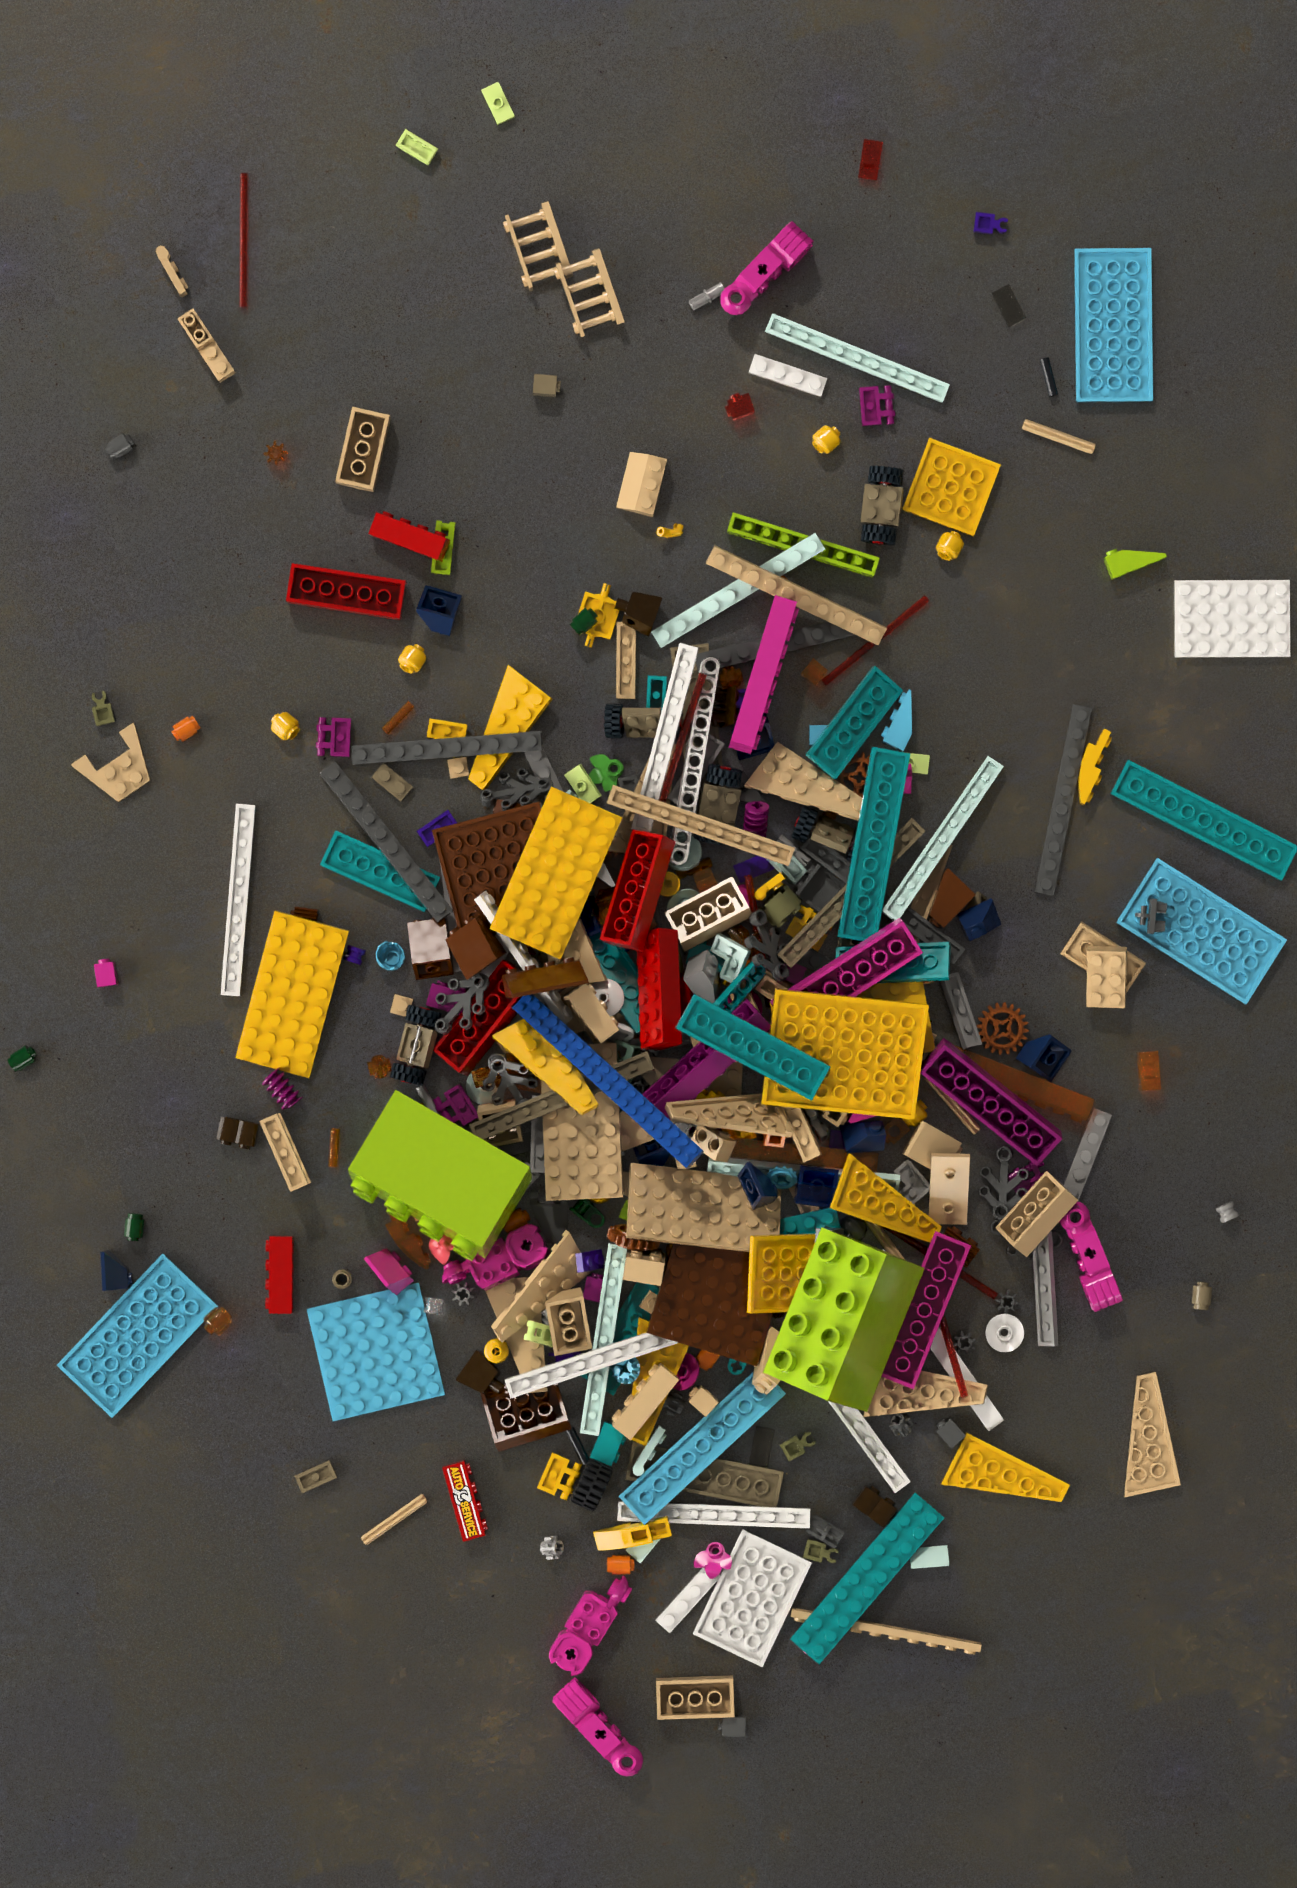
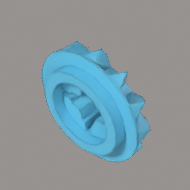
M776 1165L775 1169L770 1168L767 1173V1177L777 1189L791 1188L797 1182V1173L793 1171L792 1167L786 1168L785 1165L783 1167Z
M636 1357L614 1364L610 1368L613 1372L612 1376L615 1377L617 1382L622 1384L633 1383L640 1374V1364ZM627 1364L626 1368L629 1372L623 1373V1368L620 1365Z

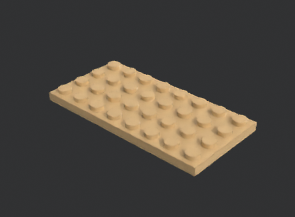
M617 1043L588 1044L610 1066L618 1063ZM542 1080L541 1093L544 1094L552 1091ZM603 1091L594 1094L599 1107L584 1115L579 1114L574 1108L567 1105L542 1116L546 1201L623 1198L620 1107Z
M631 1163L626 1238L750 1252V1235H780L781 1189H777L778 1197L773 1203L753 1210L738 1177L715 1172L689 1169L678 1170V1168Z

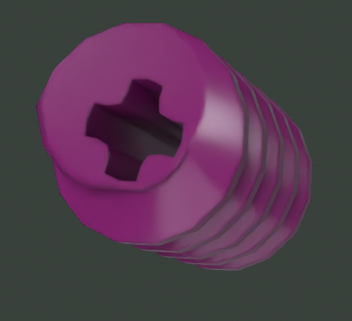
M763 801L748 802L745 805L743 830L766 838L769 805Z
M277 1068L265 1078L262 1085L269 1084L267 1091L274 1090L272 1098L279 1096L276 1103H284L281 1107L282 1110L289 1109L299 1102L303 1096L296 1097L299 1091H291L294 1085L287 1086L289 1079L282 1080L284 1072L277 1074L279 1070Z

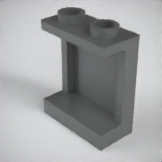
M812 864L805 873L808 875L804 882L800 880L794 889L797 891L795 894L798 898L819 912L845 884L821 867L820 864L816 866Z

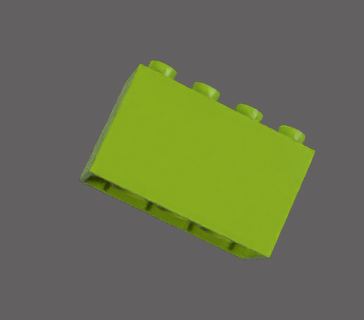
M397 1090L394 1091L348 1168L353 1181L350 1186L354 1189V1194L373 1204L377 1196L385 1200L386 1212L404 1223L407 1222L411 1215L419 1220L417 1224L421 1227L419 1231L437 1242H440L443 1235L453 1240L451 1245L454 1246L453 1251L470 1261H473L477 1254L486 1259L532 1181L530 1166Z
M821 1227L763 1373L827 1401L867 1412L925 1268L859 1240Z

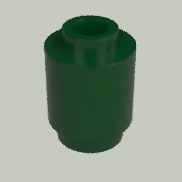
M584 608L572 619L573 622L569 625L580 636L598 622L596 620L598 615L591 608L589 610Z
M25 1045L12 1053L7 1061L15 1072L21 1071L36 1061L37 1053L32 1046L28 1047Z
M128 1213V1217L125 1218L124 1236L127 1237L128 1241H139V1238H143L145 1221L143 1214Z

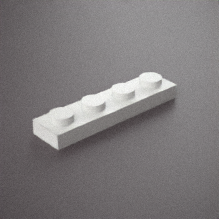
M757 354L754 355L749 369L750 374L819 397L822 396L827 381L825 377Z
M702 1568L655 1621L671 1633L719 1580L720 1574L716 1578L710 1579L705 1572V1568Z

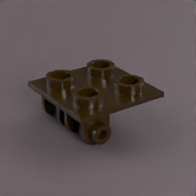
M737 686L723 690L720 687H716L714 701L717 702H714L713 705L721 706V708H713L712 711L716 712H712V726L723 728L733 725L737 721L738 711L736 710V702L739 699Z

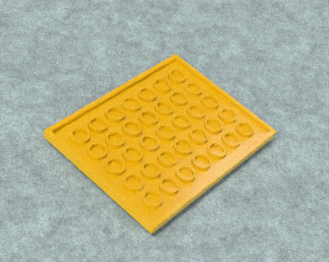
M775 989L769 1034L828 1064L830 1069L812 1101L764 1076L761 1104L915 1119L929 1005Z

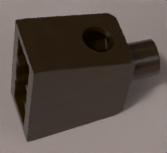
M632 592L629 601L618 598L614 609L625 612L622 620L623 624L649 637L662 597Z
M480 1350L474 1352L455 1379L482 1394H486L489 1389L499 1394L505 1386L497 1380L501 1371L488 1361Z

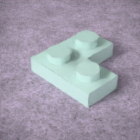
M721 933L716 934L710 950L725 959L719 977L729 983H732L745 968L751 953L750 949Z

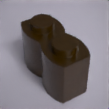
M221 1116L216 1139L221 1140L220 1144L231 1146L232 1143H237L239 1148L250 1150L251 1146L255 1147L260 1124Z
M865 1485L852 1505L884 1528L897 1510L894 1506L896 1503L889 1497L885 1499L879 1495L880 1491L874 1486L868 1487Z

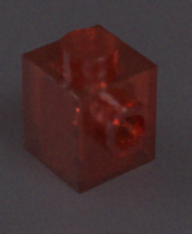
M736 393L729 396L730 399L727 400V406H724L727 416H731L733 421L755 413L749 393L743 395Z

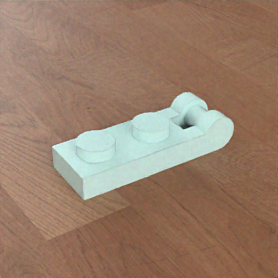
M658 1425L633 1465V1473L636 1476H641L644 1473L643 1466L647 1459L649 1461L652 1460L656 1453L654 1450L657 1443L661 1445L666 1437L664 1433L666 1429Z

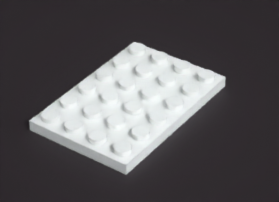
M1175 580V658L1290 657V580Z
M742 1529L730 1554L732 1559L731 1569H723L693 1634L763 1667L812 1562Z

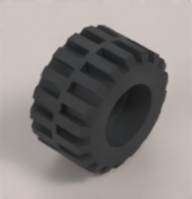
M592 1458L588 1460L572 1494L571 1502L593 1512L604 1494L613 1473V1468Z

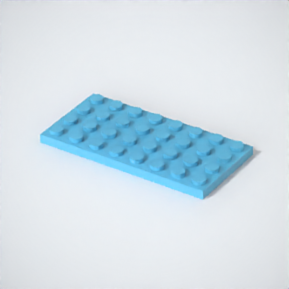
M1151 248L1074 249L1076 402H1152Z
M1159 858L1155 859L1116 921L1123 928L1245 1005L1287 941L1281 935ZM1150 899H1157V901L1167 903L1166 914L1156 913L1157 921H1165L1164 932L1147 934L1148 918H1146L1145 925H1140V917H1135V913H1141V906H1147L1146 914H1148Z
M162 1253L57 1366L113 1418L216 1310L218 1305Z

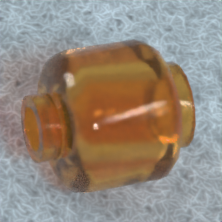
M215 1307L204 1316L203 1320L206 1324L204 1329L210 1335L213 1333L222 1335L231 1326L230 1319L232 1316L223 1307Z

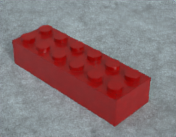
M291 563L286 602L401 620L407 582L400 579Z
M632 829L600 940L612 946L643 952L676 841L664 835Z
M656 928L649 931L643 952L637 951L641 1049L663 1050L682 1044V1032L675 1028L681 1018L678 930Z
M502 960L489 976L490 985L484 991L485 1012L482 1015L473 1013L472 1006L476 1003L475 994L471 1001L472 1027L468 1030L460 1027L459 1022L463 1018L462 1011L453 1022L450 1033L443 1035L433 1049L436 1054L458 1073L465 1076L471 1073L495 1042L492 1035L505 1029L517 1014L512 1007L521 997L506 998L502 975L506 974V970L517 967L506 960Z

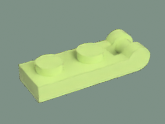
M528 1320L527 1334L524 1335V1340L553 1348L549 1326Z

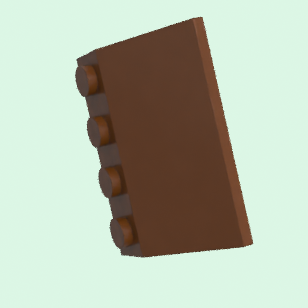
M574 957L562 959L563 963L555 964V961L545 962L544 967L539 968L536 965L525 966V970L519 972L517 968L506 970V974L502 975L506 998L521 997L587 984L589 981L580 960L574 961Z
M558 1383L547 1386V1392L526 1393L514 1398H510L506 1385L499 1394L491 1389L486 1394L480 1393L498 1452L572 1429Z

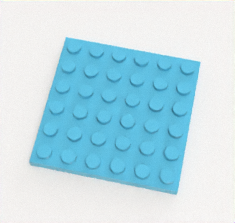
M419 1282L408 1285L398 1295H395L388 1289L307 1309L333 1421L445 1395Z

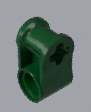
M579 1199L573 1207L569 1208L581 1220L583 1219L593 1228H599L605 1223V1215L588 1199ZM599 1214L602 1221L599 1225L592 1223V1215Z

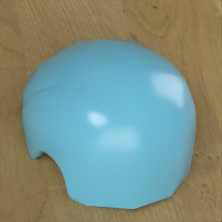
M385 941L376 950V961L381 968L394 971L403 965L405 953L398 943Z

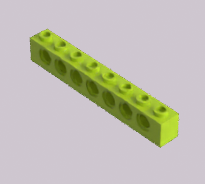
M734 512L727 529L728 534L783 551L808 537V535ZM821 539L820 541L825 550L810 558L870 578L874 577L880 559L879 557Z

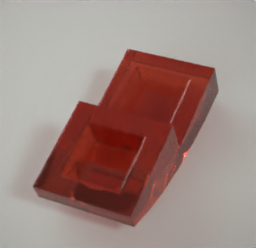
M864 139L858 178L877 180L883 141Z

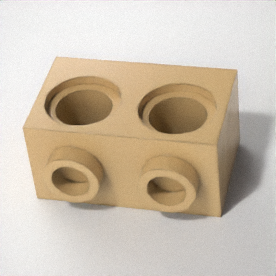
M697 1125L691 1139L704 1151V1154L715 1161L728 1162L736 1144V1141L730 1138L731 1135L729 1133L718 1130L716 1127Z
M695 1385L688 1393V1402L705 1417L719 1403L718 1399L702 1385L699 1387Z

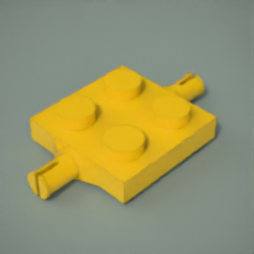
M603 583L601 594H592L586 591L584 593L579 613L584 608L587 610L591 608L598 615L596 618L598 622L586 632L588 636L584 646L588 647L590 640L589 647L592 648L595 637L611 640L619 610L614 609L617 601L608 597L611 585L607 586V584Z

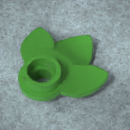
M603 754L592 756L590 762L595 768L592 769L589 777L594 784L602 783L605 792L610 791L612 785H617L618 777L624 771L623 764L617 759L610 760ZM616 765L618 767L617 772H612L610 770L611 766Z

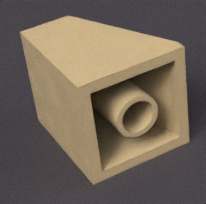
M921 1120L902 1154L931 1169V1153L960 1154L963 1148L960 1147L961 1142Z
M772 1326L768 1329L758 1365L754 1366L752 1384L756 1390L766 1395L780 1382L779 1379L763 1373L779 1334V1331Z

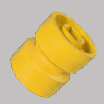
M668 871L666 872L660 894L665 897H671L679 891L680 879L676 874Z

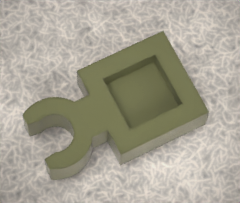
M102 691L103 697L100 700L96 698L95 693H92V700L97 704V706L92 707L96 726L115 722L111 703L105 704L107 699L105 691Z
M810 1432L804 1433L800 1440L795 1435L779 1444L789 1462L806 1453L803 1447H812L816 1444L815 1440L810 1443L806 1441V1437L811 1435Z
M808 1538L803 1558L822 1563L824 1557L830 1563H836V1560L831 1559L829 1555L831 1552L838 1553V1549H825L826 1543Z

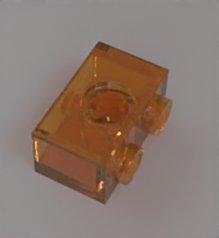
M1158 1051L1137 1052L1139 1090H1161Z

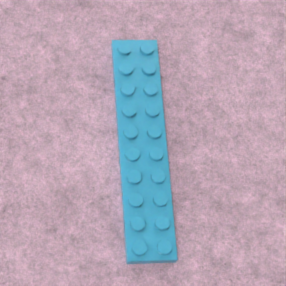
M752 1372L715 1406L706 1417L701 1419L618 1497L645 1525L786 1394L778 1384L767 1395L760 1393L752 1384Z

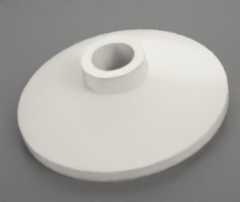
M611 979L594 982L592 986L596 991L595 996L600 1001L601 995H606V1000L603 1002L608 1008L606 1012L609 1016L618 1013L624 1003V992L621 986Z
M999 1314L988 1322L985 1334L987 1342L993 1349L999 1352H1010L1018 1348L1022 1343L1024 1329L1021 1322L1015 1316ZM1002 1329H1007L1008 1334L1006 1336L1001 1335Z

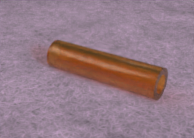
M407 701L382 729L389 735L413 710L414 706Z
M339 1128L330 1129L329 1167H338Z

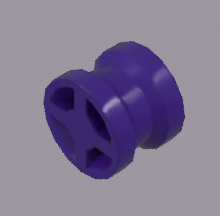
M348 945V952L344 955L343 959L361 965V958L365 955L366 951Z

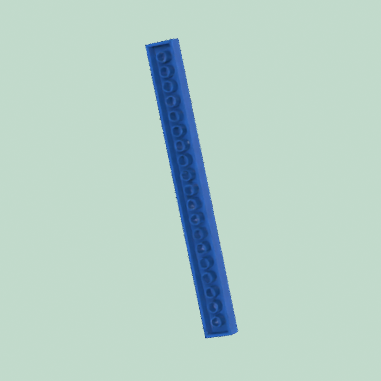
M533 994L522 996L512 1007L513 1010L686 1169H689L704 1153L696 1143Z

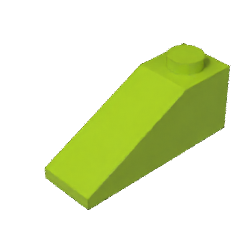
M1117 549L1107 552V556L1103 560L1111 580L1163 560L1167 556L1166 553L1132 550L1117 551Z

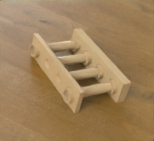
M549 201L541 203L542 209L537 213L513 221L510 220L508 214L505 215L506 221L503 222L506 233L510 232L524 273L521 276L524 287L528 286L530 291L533 290V282L554 276L553 269L557 267L529 275L526 268L527 264L554 255L559 257L561 268L570 265ZM541 219L542 221H547L548 227L544 231L520 239L516 238L514 228ZM547 237L553 239L554 245L551 246L552 248L526 257L522 256L520 246ZM573 272L566 274L565 278L573 277Z
M599 248L592 250L593 255L588 259L561 268L558 262L555 263L557 268L553 269L557 280L561 279L575 319V323H572L576 334L579 333L581 337L585 336L584 329L610 320L612 322L616 321L617 325L625 322ZM592 265L593 267L597 266L599 273L595 277L570 286L567 285L564 275ZM596 284H603L605 292H602V295L577 304L573 303L570 293ZM603 302L610 304L611 310L608 311L609 313L580 323L577 311Z
M281 1113L259 1121L290 1192L310 1184L311 1180Z

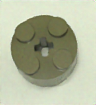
M787 884L783 885V890L778 888L764 901L765 905L763 908L759 906L757 909L765 912L767 921L773 927L775 925L778 928L787 921L786 917L790 913L794 915L801 909V900Z

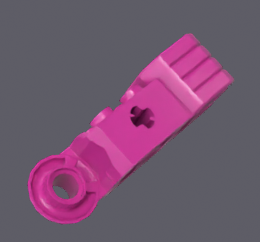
M793 221L788 223L739 274L736 280L724 288L720 297L722 308L731 315L745 313L751 306V302L758 297V293L763 294L767 290L769 281L771 279L775 281L782 274V267L786 271H790L808 253L814 241L805 232H802ZM761 270L762 272L764 270L766 273L765 275L763 273L760 275L759 271ZM738 294L742 300L739 303H733L730 299L731 296Z
M1077 1201L1059 1222L1066 1230L1068 1239L1072 1240L1069 1244L1072 1252L1079 1257V1260H1077L1080 1271L1085 1272V1274L1079 1276L1081 1285L1091 1309L1097 1312L1115 1303L1122 1302L1123 1299L1096 1230L1090 1220V1212L1086 1205ZM1076 1211L1080 1214V1219L1077 1222H1072L1070 1214ZM1087 1249H1090L1092 1251V1253H1090V1256H1087L1085 1254V1252H1087Z
M526 1224L509 1232L505 1241L502 1237L497 1239L486 1259L477 1254L473 1261L466 1259V1261L460 1263L459 1260H455L444 1265L442 1284L450 1283V1285L459 1283L467 1278L466 1274L471 1272L476 1284L484 1291H487L519 1276L520 1270L529 1271L537 1267L543 1259H547L551 1251L546 1247V1243L540 1235L541 1230L535 1225ZM526 1244H532L529 1246L530 1250L524 1249Z
M624 1575L620 1580L616 1578L607 1592V1595L610 1596L608 1599L594 1591H585L565 1623L564 1627L567 1629L560 1631L550 1648L549 1659L551 1664L556 1662L561 1669L571 1671V1676L579 1675L583 1672L593 1655V1645L598 1647L618 1614L617 1605L619 1602L624 1603L632 1590ZM574 1649L575 1655H568L567 1650Z
M574 1677L553 1697V1703L592 1746L612 1764V1767L618 1774L626 1777L637 1774L643 1765V1756L640 1750L630 1745L624 1736L621 1737L620 1729L615 1724L611 1726L608 1723V1717L602 1710L597 1711L600 1708L598 1700L581 1681ZM598 1729L600 1731L604 1729V1734L602 1732L598 1734ZM630 1757L633 1763L630 1766H625L622 1763V1759Z

